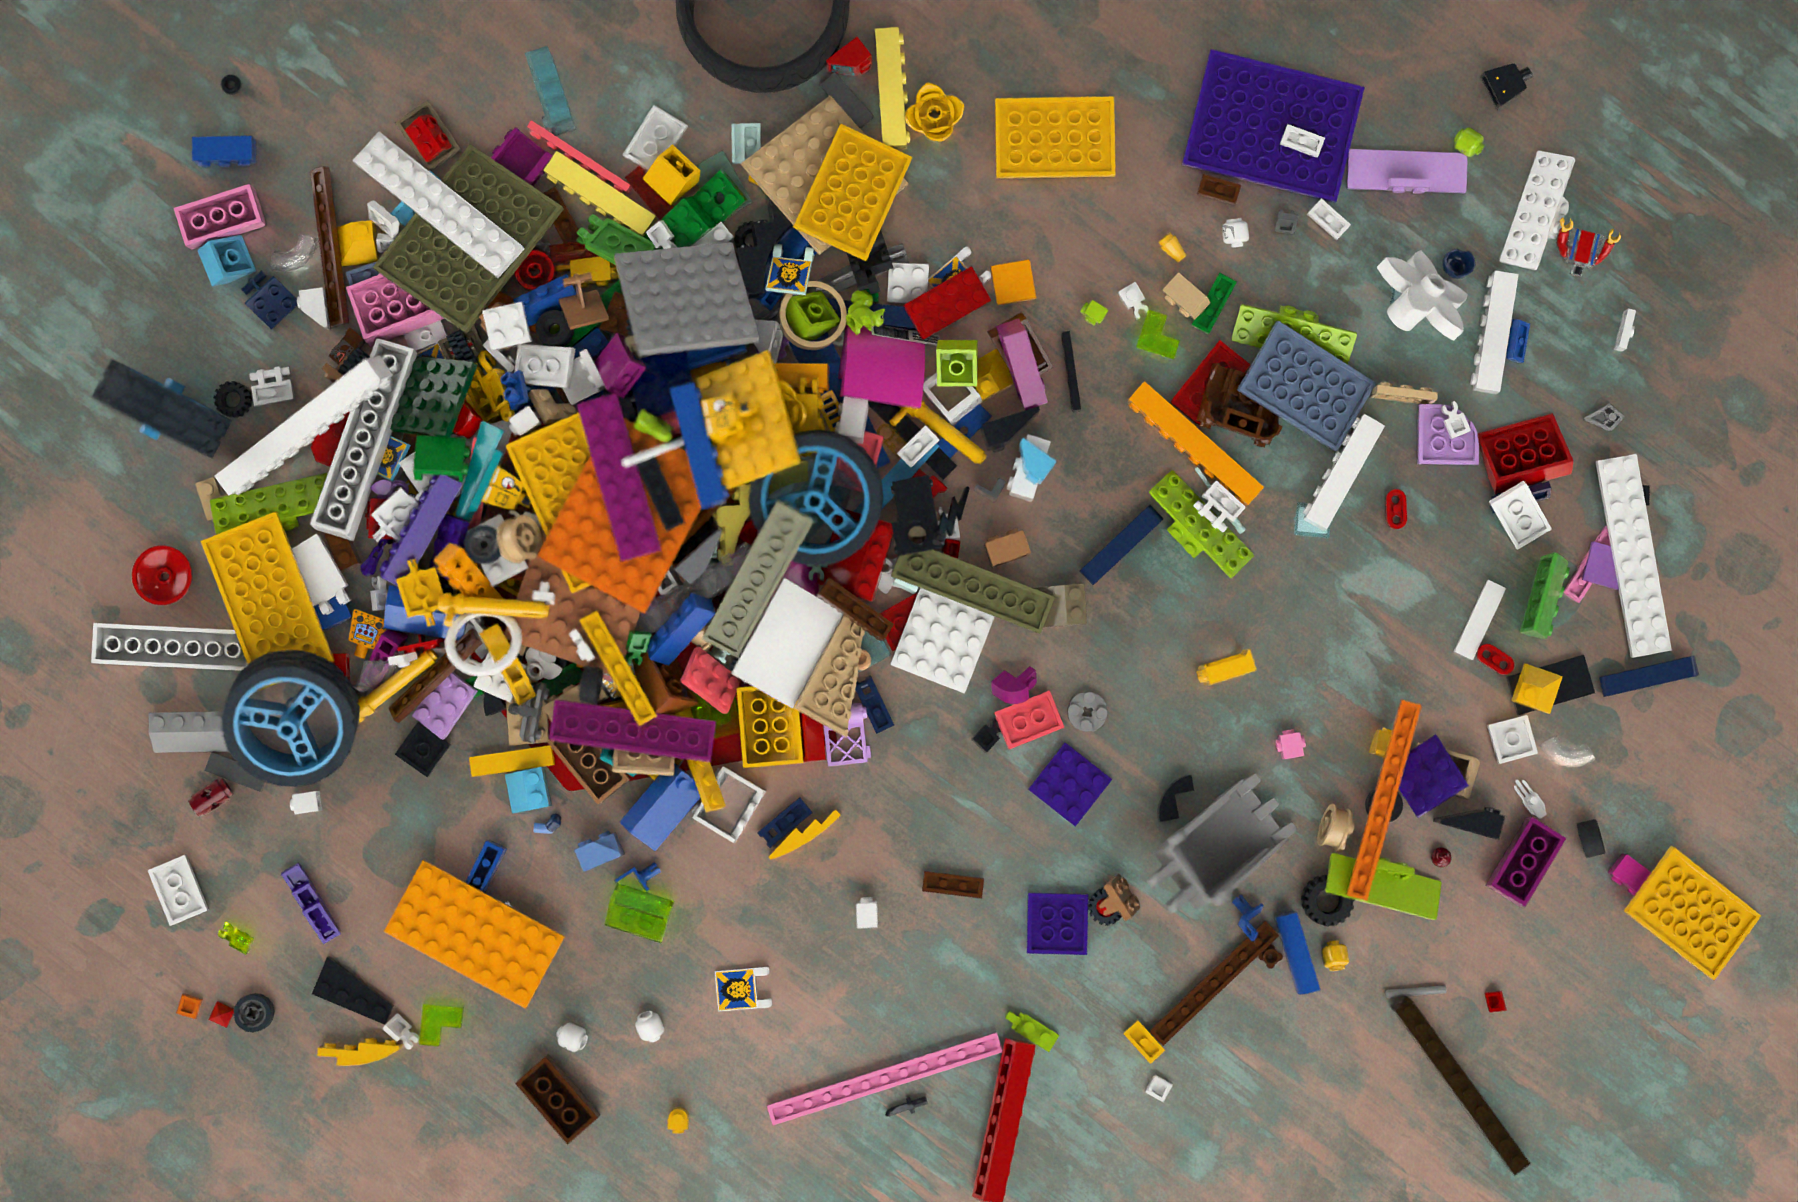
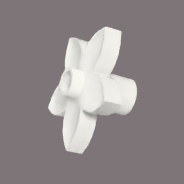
M1422 250L1416 252L1407 262L1395 257H1386L1377 266L1383 278L1395 290L1402 293L1387 309L1390 320L1398 328L1410 331L1426 316L1439 332L1452 340H1455L1463 332V322L1457 309L1466 301L1468 294L1437 274L1434 265Z

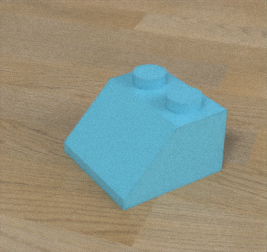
M242 235L210 240L197 250L212 286L228 284L256 272Z
M1023 438L1019 447L1023 471L1026 474L1025 478L1034 485L1036 483L1041 484L1056 461Z
M545 767L505 774L512 814L552 806Z

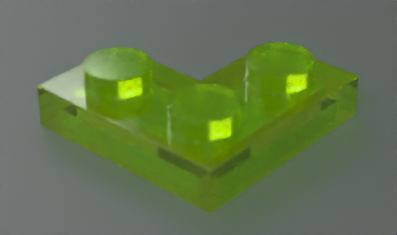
M1148 309L1136 348L1171 359L1175 358L1180 340L1161 334L1167 315Z
M423 1004L419 1045L439 1047L442 1027L462 1028L464 1007Z

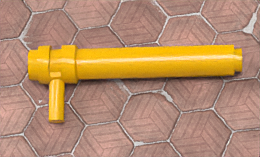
M922 400L921 408L919 409L899 406L901 409L889 421L892 426H896L908 413L912 417H917L975 464H982L987 457L982 448L925 405L924 400Z
M445 593L444 595H439L438 611L446 613L444 625L450 627L454 615H463L464 613L544 618L549 616V604L535 601L465 597L464 594L452 596V594Z
M433 649L425 650L417 656L418 660L411 661L409 666L400 669L367 696L359 698V723L365 720V716L373 714L378 706L432 666L438 658Z

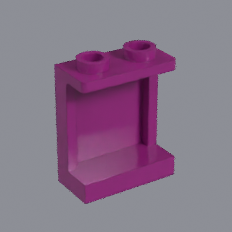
M515 127L506 133L505 141L501 146L497 145L494 148L491 158L534 187L545 174L543 170L553 155L543 150Z
M616 333L594 364L606 390L613 394L616 393L617 396L623 398L646 369L644 363L634 359L630 349L626 346L625 338L627 337Z

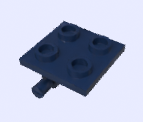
M261 270L254 278L251 277L249 279L250 282L241 290L246 295L254 288L258 290L245 302V305L272 330L297 306V298L274 276L260 287L259 283L267 277Z

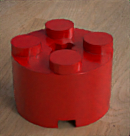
M532 250L514 272L519 284L528 292L557 278L556 266L544 252ZM538 268L540 273L534 276L532 271H536Z

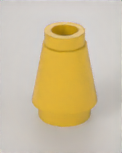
M1171 232L1158 242L1161 245L1160 248L1176 260L1177 263L1186 256L1176 235H1172Z

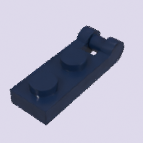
M871 675L865 677L866 680L856 682L855 690L863 707L866 706L867 715L876 734L894 726V723ZM870 687L872 692L864 695L862 690Z
M798 798L757 834L767 841L766 845L771 848L813 812L801 798ZM772 828L778 833L775 837L769 832Z

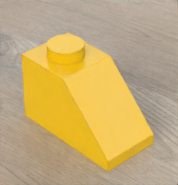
M1384 727L1382 730H1376L1369 753L1385 758L1392 730Z

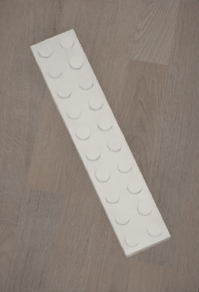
M378 132L353 159L357 166L496 278H499L524 250L521 244L382 133Z
M1637 454L1595 461L1630 657L1634 658L1672 651Z

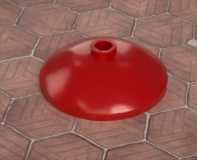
M160 545L145 550L136 559L132 569V582L136 592L145 601L155 605H170L179 601L186 595L192 583L193 573L189 560L181 551L170 546ZM167 572L169 577L167 580H164L163 574Z

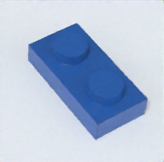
M1519 319L1512 320L1506 351L1507 359L1517 363H1524L1530 329L1529 323Z

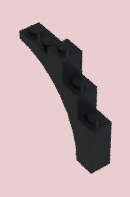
M771 199L767 205L770 222L768 220H759L754 223L751 229L754 247L746 244L740 246L736 251L748 299L763 297L765 293L764 274L769 253L774 244L788 230L793 228V224Z

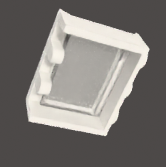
M723 766L722 769L718 768L714 775L726 807L706 813L703 802L701 804L698 802L692 811L694 813L692 818L729 841L736 843L766 791Z

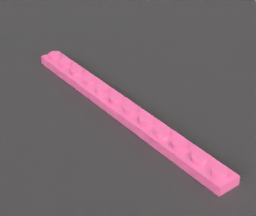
M997 1032L769 1104L767 1109L772 1125H776L1002 1053V1047Z

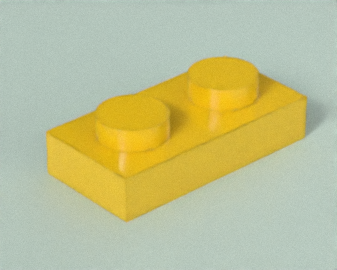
M1138 1020L1123 1032L1150 1064L1165 1051Z

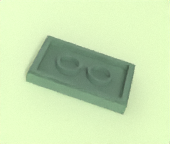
M723 150L696 165L701 170L699 182L697 183L699 189L719 170L723 169L748 199L737 211L752 203L751 198ZM719 192L716 196L717 201L722 204L725 199L724 195Z

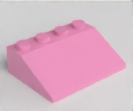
M381 274L346 287L363 339L369 347L374 346L376 338L388 341L444 319Z

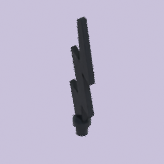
M968 486L964 488L958 503L955 496L952 497L948 516L946 517L944 512L941 513L938 530L934 533L932 541L934 545L938 546L945 540L946 531L949 537L952 536L956 516L958 521H960L970 490Z

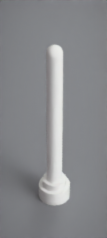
M683 437L625 458L622 464L627 467L684 445Z

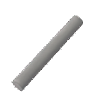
M1446 985L1385 990V997L1446 993Z

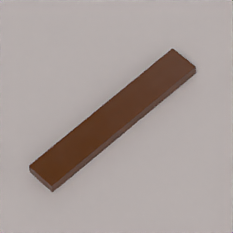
M471 628L455 643L458 655L465 661L483 642L478 632ZM447 653L389 707L395 722L400 723L456 669L449 660Z

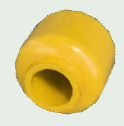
M1338 940L1327 942V946L1321 949L1323 964L1330 971L1343 970L1349 964L1347 947L1344 944H1339Z

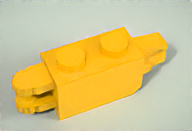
M602 257L570 258V265L556 266V271H571V277L576 273L581 275L590 272L592 281L582 282L581 288H587L590 284H596V287H607L609 283H613V280L619 279L616 265Z
M801 377L800 393L796 392V396L805 406L806 419L802 426L794 431L796 434L803 431L823 430V418H820V410H823L824 399L820 398V393H818V378L813 377L812 393H806V378Z

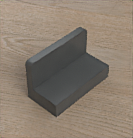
M998 478L992 491L977 484L974 491L996 502L1006 481Z

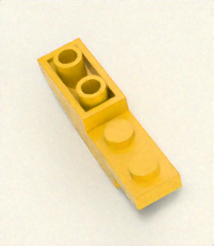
M498 624L479 633L494 663L503 659L511 646ZM516 657L508 667L500 672L516 703L520 705L535 697L536 694Z
M365 1038V1041L359 1042L358 1048L354 1044H344V1047H336V1043H324V1046L318 1047L317 1056L337 1057L338 1066L361 1065L393 1054L402 1048V1044H398L393 1039L377 1042L376 1038Z

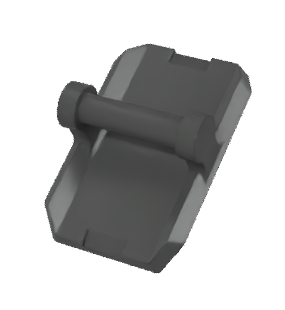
M538 682L531 684L536 694L535 697L526 701L525 705L520 706L517 703H511L508 707L510 714H519L523 717L520 729L522 740L534 744L541 737L542 730L538 726L543 700H547L549 696V689L546 688V684Z

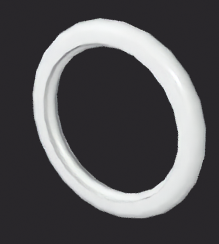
M464 613L455 619L447 631L445 639L446 653L452 664L462 672L476 676L492 675L508 667L517 657L522 643L521 630L513 616ZM493 616L505 622L510 629L512 642L508 653L503 659L489 666H473L466 663L458 655L455 647V639L459 629L467 621L475 617Z

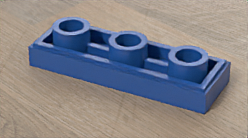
M979 404L967 413L954 427L959 431L961 428H967L968 432L964 435L970 439L992 415ZM943 438L937 443L939 448L949 458L958 451Z

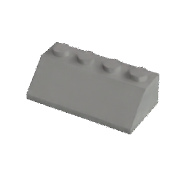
M223 712L149 713V736L154 753L229 752L222 735L224 734L221 721Z

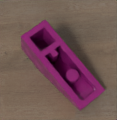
M388 629L381 634L359 681L372 689L380 686L392 666L389 665L388 657L400 654L401 651L398 652L397 648L405 644L408 636L403 632Z

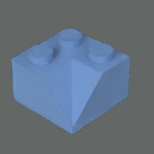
M610 831L598 835L600 839L592 842L591 839L578 843L579 848L574 851L583 872L625 855L616 832L611 834Z

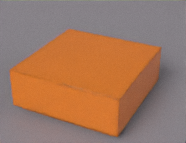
M182 994L176 1013L197 1019L203 999Z

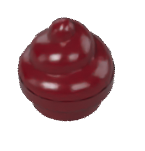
M1443 847L1436 848L1431 854L1432 863L1441 868L1448 866L1452 859L1450 851Z

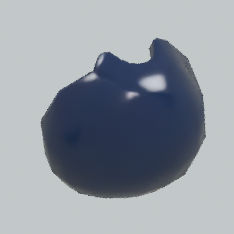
M1454 249L1448 252L1443 259V270L1454 279H1462L1468 276L1476 266L1475 258L1470 251Z

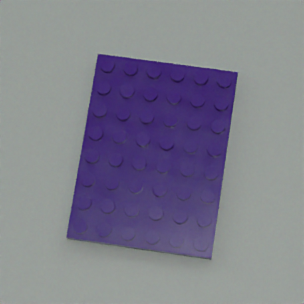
M1211 49L1182 165L1318 199L1322 198L1323 200L1336 203L1365 87ZM1287 124L1325 137L1318 158L1280 145Z

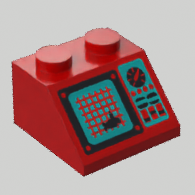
M855 37L826 60V68L829 73L835 72L836 74L858 76L860 73L864 75L871 69L872 55L858 37Z

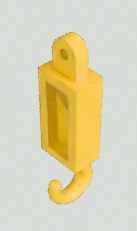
M482 350L478 354V360L487 375L481 379L494 413L501 414L503 421L510 422L508 419L513 417L515 413L510 409L509 401L504 399L506 385L501 383L500 377L505 372L502 369H493L492 366H496L495 358L487 350ZM485 357H487V358L490 360L491 365L489 364V362L486 360ZM501 395H502V397H503V399H504L503 402H501V399H500V396H501Z

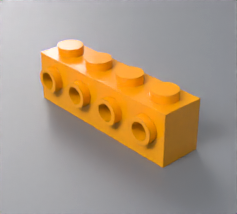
M449 543L434 559L435 563L439 566L437 568L438 571L450 579L448 581L449 584L461 592L460 594H464L465 597L503 599L461 547Z

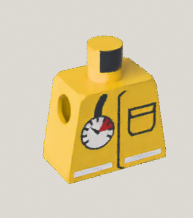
M734 396L701 400L708 436L716 442L743 429L745 426L743 416L752 414L750 403L740 404L739 400Z
M497 466L482 498V502L514 511L518 504L528 508L531 505L528 495L524 493L525 488L522 482Z

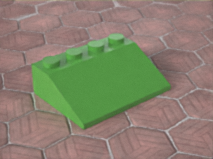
M1558 553L1541 556L1520 633L1540 639H1547L1552 634V619L1557 616L1559 610L1557 605L1558 598H1561L1564 592L1562 584L1570 571V567H1567L1569 562Z

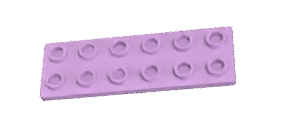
M1349 149L1347 188L1390 190L1393 193L1412 191L1414 194H1423L1425 192L1465 193L1467 189V156L1463 153Z

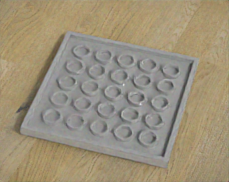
M732 242L615 254L614 260L639 355L756 343L759 341L758 331Z

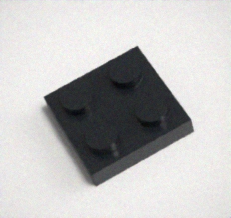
M417 722L395 755L428 778L451 744L444 739H440L423 724Z

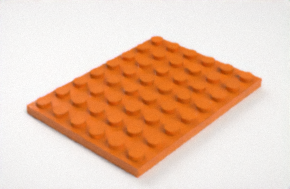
M624 418L634 455L668 442L660 441L650 434L638 431L633 428L634 423ZM680 447L655 457L685 524L669 531L665 530L641 477L661 551L621 561L592 456H590L537 557L631 607L646 613L701 510L687 452Z

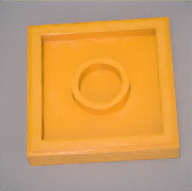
M1030 259L990 267L997 306L1036 299Z

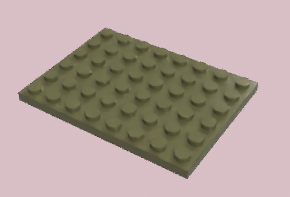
M471 144L441 181L524 247L521 254L499 278H496L415 213L373 266V269L466 334L479 319L478 316L483 313V310H486L564 210L560 204Z

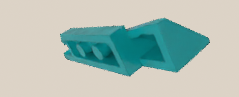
M482 421L468 468V475H466L456 511L457 517L471 522L474 513L477 511L503 454L496 447L504 430L485 421Z

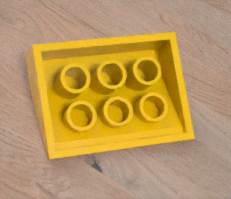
M754 686L737 688L743 768L804 763L800 714L795 709L796 704L791 708Z

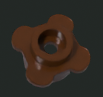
M1270 944L1259 955V959L1266 963L1267 968L1272 969L1278 961L1283 959V955L1275 950L1274 945Z

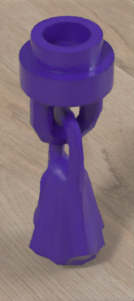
M380 539L369 557L360 565V571L363 575L371 576L375 573L378 561L383 554V546L386 544L390 545L393 540ZM375 552L379 553L377 557L373 556Z

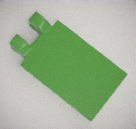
M594 214L588 218V222H590L588 229L594 231V233L591 234L583 227H580L577 231V235H579L577 238L578 243L585 245V249L616 265L614 260L615 254L657 250L648 239L609 218L603 221Z

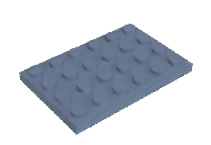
M1276 321L1237 391L1331 450L1338 451L1376 382L1285 324Z

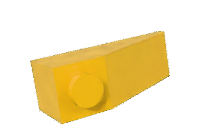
M477 366L468 390L474 407L479 416L489 424L503 421L501 414L494 413L481 379L485 374Z

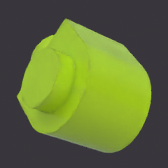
M1092 300L1090 303L1086 302L1080 312L1086 317L1085 321L1095 326L1096 323L1101 324L1108 310Z

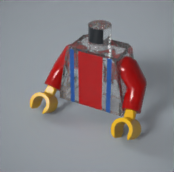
M1561 218L1560 225L1562 228L1559 229L1556 244L1560 255L1563 257V262L1572 264L1570 275L1582 277L1584 267L1592 268L1594 265H1599L1610 254L1615 242L1620 240L1621 232H1619L1617 237H1612L1614 229H1610L1608 233L1609 239H1606L1607 236L1573 228L1571 218L1567 225H1563L1565 220Z

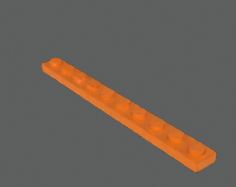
M1400 700L1346 895L1366 901L1368 899L1422 705Z

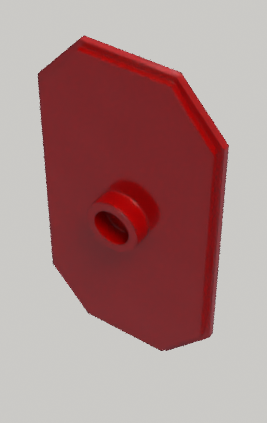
M349 411L343 414L344 418L336 424L332 423L329 425V430L314 437L310 448L316 462L331 467L350 414Z

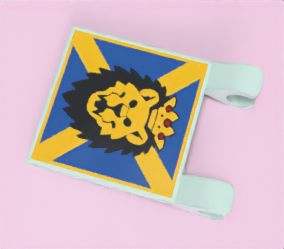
M774 244L766 291L806 295L811 266L814 260V249L806 247L804 260L782 258V244Z

